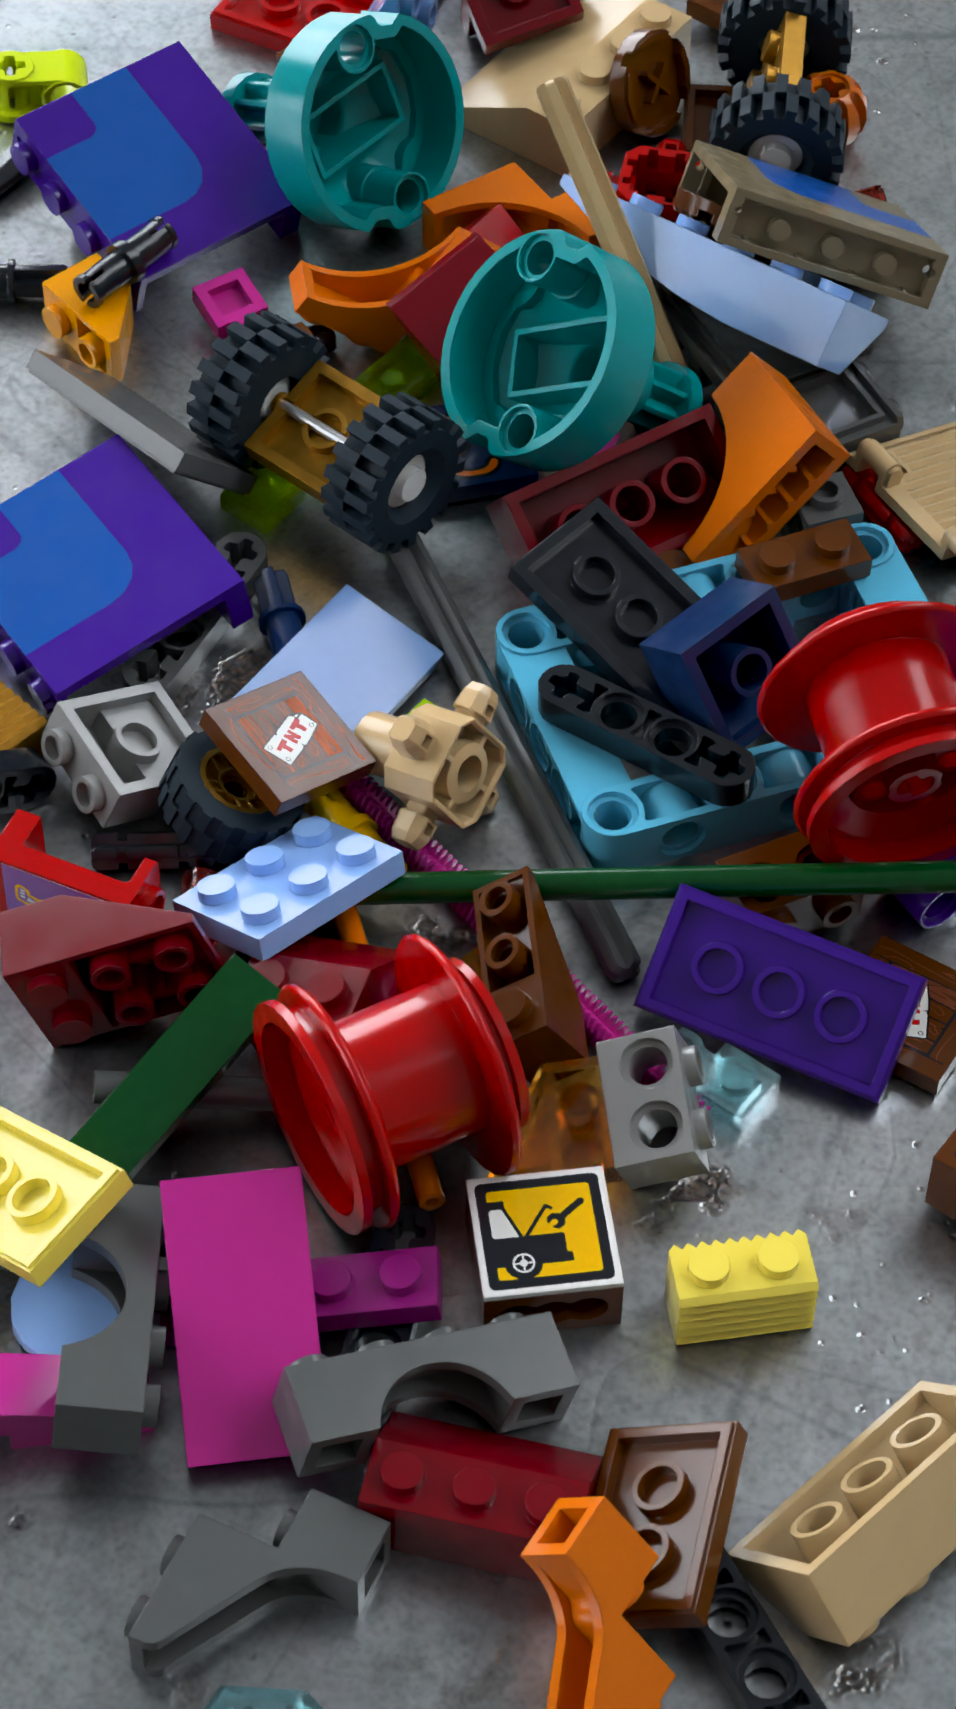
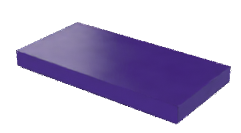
M681 883L633 1006L875 1103H881L929 979Z

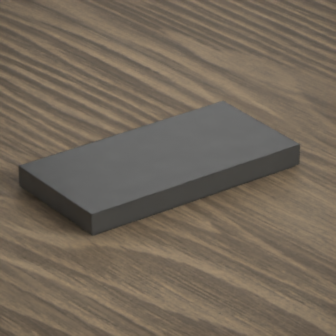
M36 349L34 350L26 366L29 369V373L172 473L241 495H249L258 478L257 475L195 437L196 433L113 376Z

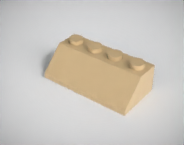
M928 1381L918 1382L728 1551L729 1556L743 1578L806 1636L847 1647L864 1640L877 1629L880 1622L879 1619L903 1597L909 1596L921 1589L927 1583L929 1573L949 1554L956 1551V1386Z

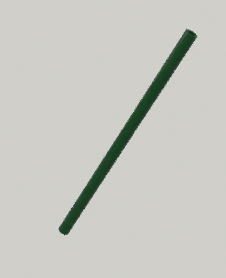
M956 860L531 869L543 901L675 899L681 883L719 898L956 893ZM517 870L406 872L356 905L474 903L472 891Z

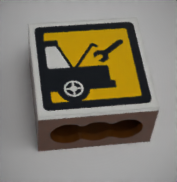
M603 1166L466 1180L465 1224L481 1325H486L493 1319L507 1313L520 1312L524 1316L548 1311L551 1312L558 1330L621 1324L624 1280Z

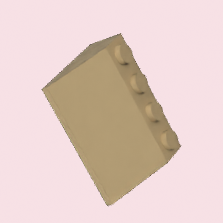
M580 0L584 9L583 20L506 47L461 87L464 104V128L561 176L563 174L571 176L536 94V88L550 79L566 76L599 151L623 129L616 120L611 106L609 86L613 60L623 40L634 30L647 27L663 28L669 31L671 38L679 39L685 48L689 61L692 28L691 16L657 0Z

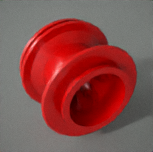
M889 601L859 607L840 614L810 632L775 665L764 681L757 699V715L764 730L772 738L791 748L823 753L824 759L813 768L799 788L794 801V821L800 833L808 839L814 854L824 863L934 861L956 856V606L942 602Z
M417 934L405 935L397 946L395 980L398 995L333 1021L312 994L296 984H288L283 986L279 992L277 1001L273 999L259 1003L253 1014V1035L259 1066L284 1137L298 1166H301L304 1178L320 1204L334 1222L351 1235H358L367 1231L371 1224L381 1229L391 1228L396 1223L400 1210V1189L396 1168L460 1141L471 1156L491 1173L497 1176L511 1175L517 1170L521 1157V1129L527 1125L530 1116L528 1087L521 1060L511 1033L493 997L477 974L464 961L456 957L447 958L430 940Z

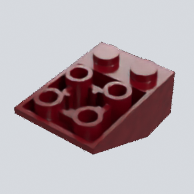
M67 895L54 896L0 912L2 976L53 1048L65 1044L81 1043L96 1035L128 1026L144 1025L152 1019L183 1011L224 965L192 913Z

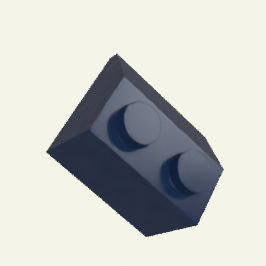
M730 577L639 645L663 696L685 719L745 748L766 732L757 715V699L762 685L775 665L799 643V640L773 585Z

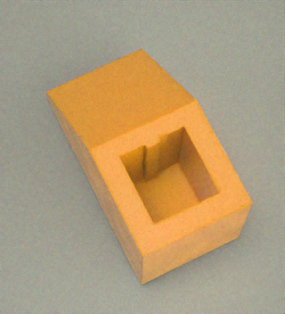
M95 253L42 282L45 308L42 309V318L49 332L55 338H63L72 346L87 367L96 368L98 371L109 374L118 381H121L124 377L134 327L131 284L126 283L103 301L102 305L94 309L87 306V301L94 295H90L83 302L74 290L73 280L102 259L100 255Z

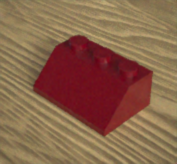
M395 1411L376 1437L358 1498V1508L391 1522V1550L542 1583L520 1555L558 1498L594 1496L603 1456Z

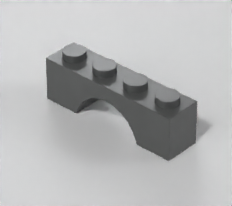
M134 1184L74 1250L72 1277L91 1285L106 1296L116 1309L118 1317L97 1335L83 1341L62 1345L51 1448L139 1456L142 1427H157L161 1384L147 1383L148 1369L162 1370L166 1327L152 1325L153 1313H167L170 1293L168 1270L158 1269L159 1257H167L160 1186Z
M548 1311L524 1316L520 1312H512L501 1315L486 1325L460 1330L456 1326H444L429 1332L423 1338L396 1344L391 1340H378L364 1345L353 1353L329 1358L324 1354H311L301 1357L289 1366L284 1367L271 1403L297 1477L301 1478L366 1463L380 1430L381 1416L390 1408L406 1400L420 1397H439L461 1403L482 1416L497 1433H503L563 1419L580 1383L551 1312Z

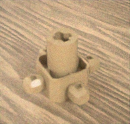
M472 681L464 687L452 705L455 711L430 703L413 709L410 715H401L399 717L381 711H373L364 716L356 726L354 735L376 760L370 774L384 778V787L406 804L405 808L399 809L392 826V838L400 845L419 851L429 842L438 826L434 824L436 820L464 829L478 822L480 816L493 812L499 800L496 784L506 766V747L484 726L491 723L498 706V694L485 684Z

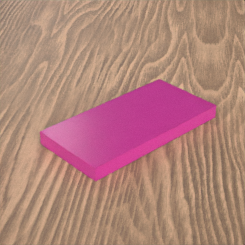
M301 1166L159 1181L187 1468L289 1457L290 1454L271 1401L284 1367L289 1366L301 1357L321 1354Z

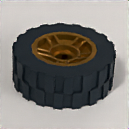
M204 730L200 733L193 732L188 735L185 742L180 744L160 781L158 790H161V793L157 798L159 808H162L164 812L163 819L168 826L174 829L176 832L175 836L183 843L186 842L192 846L194 851L204 857L205 855L216 859V862L228 864V862L236 863L244 858L253 848L264 846L287 833L300 819L304 811L302 808L305 805L304 803L274 816Z

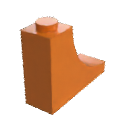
M750 352L711 394L718 405L725 426L726 456L721 482L713 503L701 525L682 548L693 563L734 554L737 549L771 540L851 456L790 381L753 352Z

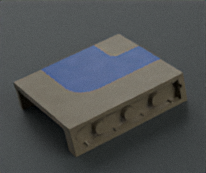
M695 140L679 187L723 205L712 234L716 242L925 309L929 308L949 254L898 205ZM698 161H701L700 165L695 166ZM929 265V270L923 273V267Z

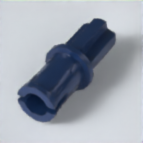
M270 566L263 568L261 571L262 575L254 579V588L261 610V615L258 619L259 630L264 636L268 637L274 657L304 627L306 615L302 607L296 604L286 571L274 570Z

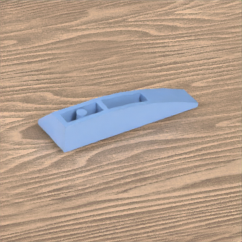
M563 174L559 184L587 215L572 177ZM612 183L616 192L619 185ZM633 192L629 202L618 198L649 274L677 296L726 325L817 367L839 375L885 330L889 319L871 312L875 300L801 268L776 260H772L770 265L754 259V253L726 244H720L707 238L711 227L681 213H679L675 223L660 217L664 206Z

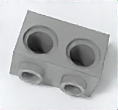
M674 1025L596 1042L614 1167L631 1190L709 1173L706 1149L715 1147L716 1139L712 1119L707 1107L699 1108L696 1086L705 1084V1072L697 1045L688 1046ZM656 1065H667L665 1075L658 1082L650 1085L641 1084L644 1074L650 1068ZM666 1127H678L677 1134L670 1144L661 1148H651L652 1139L657 1132Z

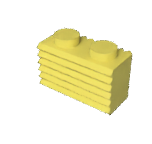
M797 1229L793 1235L783 1231L780 1236L770 1232L765 1239L758 1234L752 1240L742 1236L738 1242L728 1238L724 1244L715 1239L711 1245L701 1241L697 1247L687 1243L683 1249L673 1245L669 1250L664 1297L676 1345L813 1328L819 1285L807 1234Z

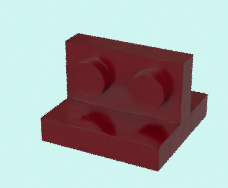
M462 0L460 20L467 37L477 35L483 51L487 55L583 20L584 9L580 0Z

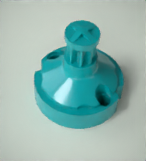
M361 11L360 14L330 12L322 15L304 27L290 42L277 64L273 77L268 73L245 71L235 75L226 85L222 94L261 144H266L274 176L287 199L304 216L324 226L370 232L373 226L400 230L411 225L422 217V202L444 192L452 177L460 154L464 129V104L457 70L447 49L430 28L415 18L404 14Z
M558 229L538 230L522 235L504 245L484 262L461 294L449 321L441 356L442 394L450 419L455 421V424L459 425L464 432L461 436L467 441L488 448L493 456L532 471H558L587 460L610 442L626 421L633 424L635 430L642 434L700 408L703 403V391L697 374L688 367L677 362L664 361L658 363L653 360L656 333L655 315L648 288L639 272L628 261Z

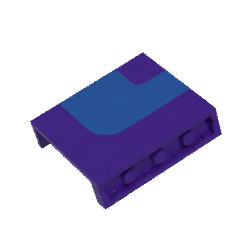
M180 41L15 119L10 154L16 168L21 174L29 175L41 190L42 198L52 214L60 215L72 230L74 240L83 254L92 256L97 253L102 258L105 257V251L109 245L119 239L125 241L155 216L164 218V223L157 228L158 231L168 222L175 230L178 237L177 246L172 250H168L146 268L145 276L141 280L131 284L132 306L135 312L143 309L148 283L266 223H268L280 239L298 230L301 212L292 205L280 188L274 176L267 150Z
M118 434L0 504V656L14 676L24 672L31 682L27 684L28 689L39 708L46 715L53 712L57 702L68 700L67 697L213 607H216L233 629L254 617L244 580Z

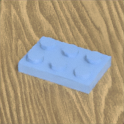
M314 815L298 821L291 830L266 845L253 848L244 858L221 872L201 879L196 887L172 900L174 911L192 913L207 937L263 961L404 875L406 870L403 852L369 836L362 835Z

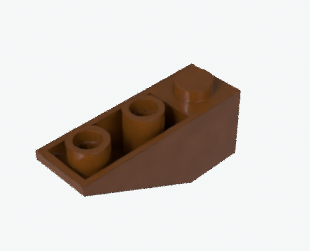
M525 866L472 891L482 982L493 997L507 1024L518 1051L526 1080L534 1086L588 1062L589 1056L582 1006L533 871L528 866Z

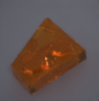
M598 1056L540 1064L528 1089L530 1116L527 1125L521 1129V1157L517 1170L511 1175L603 1166L606 1183L621 1181V1176L614 1167ZM489 1172L487 1178L496 1177L497 1175Z

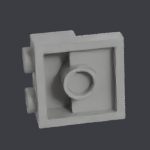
M154 681L57 702L42 732L41 748L46 761L53 767L62 766L73 782L72 795L77 808L85 814L93 812L101 826L106 828L155 815L159 807L157 798L161 793V790H158L160 781L180 744L186 741L188 735L193 733V730L160 682Z

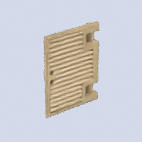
M956 421L883 443H879L876 439L871 438L861 441L857 450L849 453L851 456L846 460L849 466L856 473L871 468L879 476L874 491L941 560L956 556Z

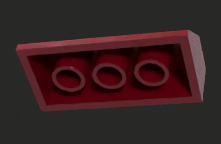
M708 403L591 456L575 466L560 470L507 494L488 505L486 510L512 564L526 555L597 497L657 555L667 550H676L684 546L693 536L713 503L724 470L726 437L711 404Z

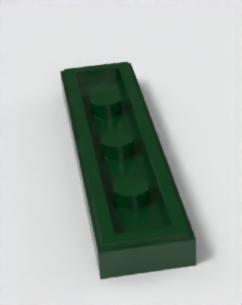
M234 953L69 1142L124 1169L130 1180H132L254 1040L253 1014L255 1008L259 1003L275 999L277 1001L281 989Z

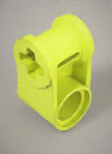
M68 49L37 52H0V121L14 124L16 118L88 85L87 67L82 56ZM9 66L12 67L13 75H7V68ZM9 99H15V107H10Z

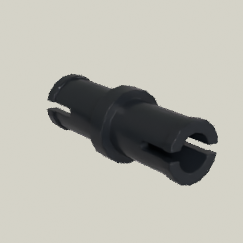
M155 216L125 241L120 239L114 241L107 247L105 257L83 274L74 278L73 287L78 297L84 302L93 294L94 296L87 301V306L95 309L126 283L135 284L145 276L146 268L168 250H172L177 246L178 237L171 224L168 222L158 231L157 228L164 223V218Z

